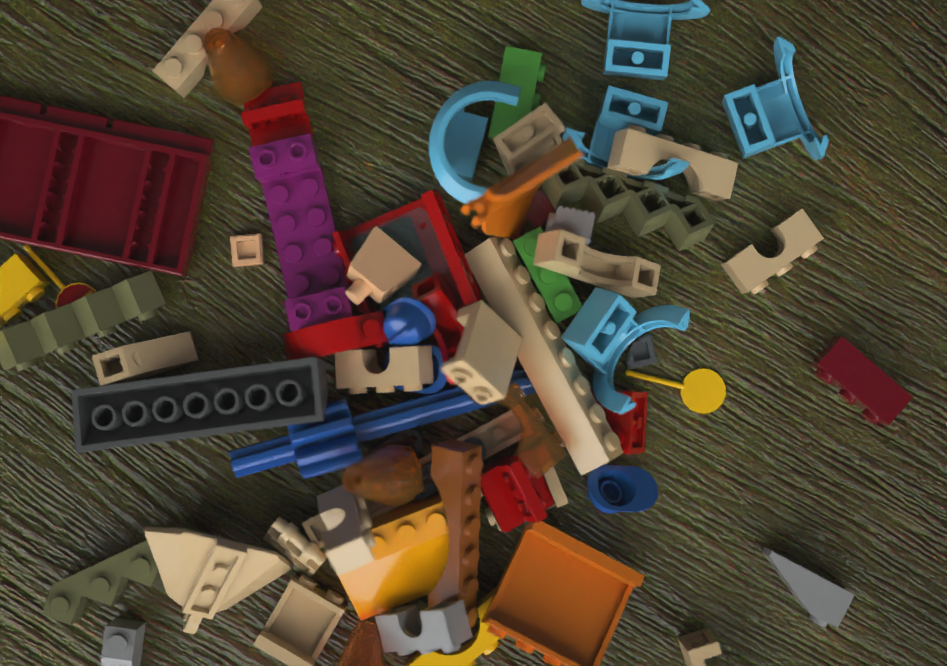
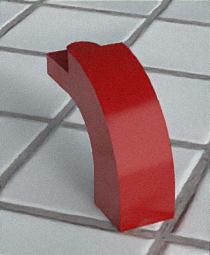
M436 272L412 285L411 288L412 297L428 306L434 314L436 329L433 333L440 347L444 363L456 357L465 327L456 320L458 310L461 309L458 300L439 272ZM444 373V376L446 377V379L449 381L450 384L455 383V382H453V381L451 380L450 377H448V376Z
M378 311L346 317L282 335L287 360L311 357L322 358L349 350L385 343L388 338L383 330V312Z

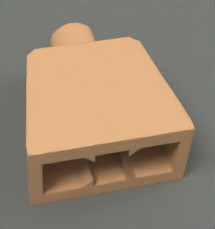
M375 226L349 266L347 277L354 283L345 291V294L357 305L368 295L376 302L382 303L414 279L422 263L380 228Z

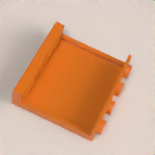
M543 521L538 523L527 522L481 622L489 626L487 629L488 633L503 640L506 635L516 640L514 646L530 654H532L533 650L544 655L542 660L552 666H561V664L565 666H599L633 588L641 586L645 575Z

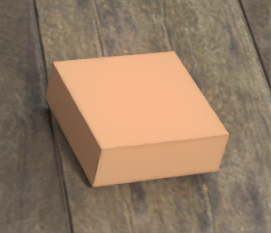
M261 233L230 236L233 267L265 265Z

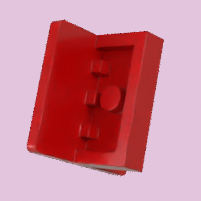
M300 82L242 95L245 111L241 112L243 125L249 130L252 146L309 133L314 139L305 96Z
M528 449L522 450L481 474L480 489L502 532L507 533L524 522H540L548 517L545 510L555 504L552 494Z

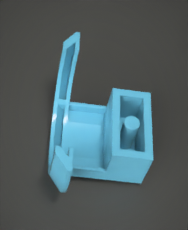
M581 0V4L584 7L609 14L603 75L662 81L668 75L671 45L668 44L671 20L702 18L710 12V8L701 0H690L685 3L670 5L641 4L621 0Z
M777 37L774 42V59L779 79L759 87H755V84L726 94L722 100V105L742 159L800 138L810 156L814 160H819L825 154L829 139L827 135H824L822 138L818 136L806 115L793 73L792 58L796 50L793 44L782 37Z
M498 81L472 83L454 93L437 113L429 138L430 162L441 186L458 201L466 204L470 200L484 195L488 189L469 183L473 181L488 125V118L464 112V107L485 100L517 106L522 87Z
M608 86L602 97L589 149L582 143L585 133L573 129H565L562 138L563 142L570 137L584 155L581 159L586 160L585 164L603 169V166L607 167L615 132L626 129L629 125L645 128L646 134L652 136L660 134L669 102ZM671 157L664 165L652 167L647 174L638 176L627 174V178L649 181L662 180L682 173L689 166V162Z
M595 287L561 338L594 368L593 391L599 403L609 410L623 414L632 410L637 403L631 401L629 396L616 392L614 388L613 374L621 354L636 338L652 329L671 327L685 331L689 324L690 310L675 305H659L635 316L637 311L620 294Z

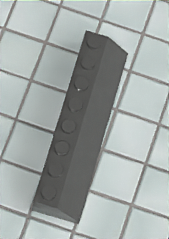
M318 357L71 390L76 453L324 421L328 398L325 361Z

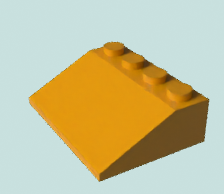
M439 492L371 519L373 526L370 529L377 546L372 548L375 561L338 576L361 621L430 594L437 586L443 575L449 550L448 520Z

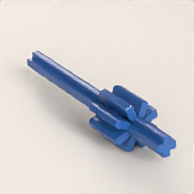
M524 368L513 370L506 397L484 405L475 401L460 386L351 416L347 400L342 398L327 403L324 421L288 425L289 434L230 450L231 465L236 478L296 461L302 477L308 479L361 464L363 457L359 443L534 394L536 391Z

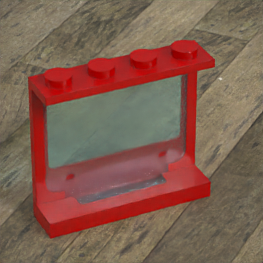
M430 190L421 194V199L349 230L332 233L335 240L333 241L334 251L343 260L346 268L344 276L350 286L354 282L347 277L349 266L375 226L380 228L422 263L417 276L382 303L376 302L368 295L359 305L356 304L361 315L381 311L384 307L401 297L413 298L411 286L436 272H439L461 308L481 300L483 301L440 191ZM388 342L376 344V347L381 348L390 344Z

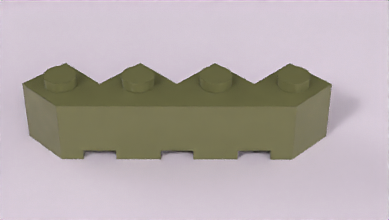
M581 158L546 178L541 185L555 210L561 205L564 207L582 199L590 213L593 211L595 214L594 221L596 224L623 213L637 238L664 227L678 251L705 240L715 224L701 200L688 194L684 197L669 192L667 187L646 180L642 183L627 178L625 173L604 166L603 169L585 164L586 160Z
M152 270L125 279L112 287L86 295L65 306L42 313L26 322L1 330L0 363L4 371L16 367L18 372L36 365L34 361L36 358L57 351L58 355L76 349L75 343L95 334L100 339L117 332L115 326L137 317L142 322L156 316V309L166 305V302Z
M180 523L172 527L179 529H188L210 535V533L191 527L183 523ZM147 539L52 584L41 615L72 625L83 617L89 598L112 606L122 599L128 579L150 587L161 581V576Z

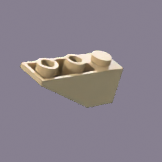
M190 331L120 346L92 356L100 386L135 382L199 361Z

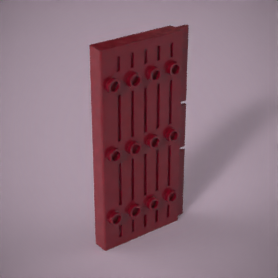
M0 95V239L187 278L213 160L211 154L214 139L115 118L112 128H108L109 117L53 105L47 106L45 115L42 114L43 103Z

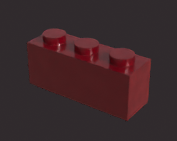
M843 336L833 337L810 363L816 370L814 375L827 385L832 383L840 390L837 393L838 396L848 404L853 405L855 403L863 410L861 415L873 425L877 423L890 425L913 398Z

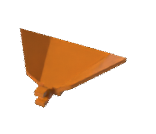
M569 137L550 152L488 188L484 195L467 202L461 211L464 215H467L470 210L477 211L479 214L475 216L471 223L475 228L481 225L485 234L515 240L520 237L534 195L545 179L584 155Z

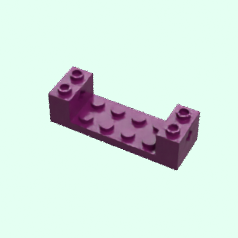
M309 133L249 147L255 178L262 183L288 295V300H285L284 304L291 332L333 320L356 316L354 304L345 294V291L349 288V284L344 276L345 265L342 258L337 256L333 248V241L335 240L332 233L336 231L315 140Z

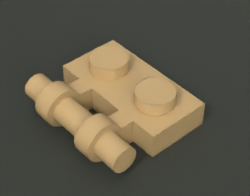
M279 516L263 540L311 578L328 556L319 549L320 545L314 540L310 542L297 531L298 527L294 523L288 524Z

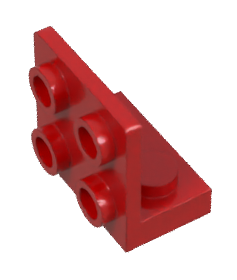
M590 389L597 404L603 408L605 418L611 430L620 440V446L624 452L622 454L645 453L648 392L616 390L618 393L629 396L631 401L637 403L632 410L619 414L600 404L594 395L593 389Z

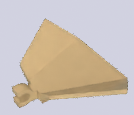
M144 527V533L166 593L171 599L182 606V613H185L183 621H186L183 626V632L195 634L203 617L213 619L216 612L230 608L293 569V564L275 551L188 529Z

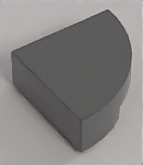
M651 333L639 337L629 348L626 357L627 370L658 363Z

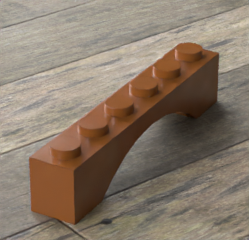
M449 439L432 445L431 477L439 490L445 506L449 526V550L443 575L437 586L428 595V607L439 602L463 600L469 625L472 628L476 626L478 546L481 526L479 516L482 496L480 487L483 466L481 459L482 446Z

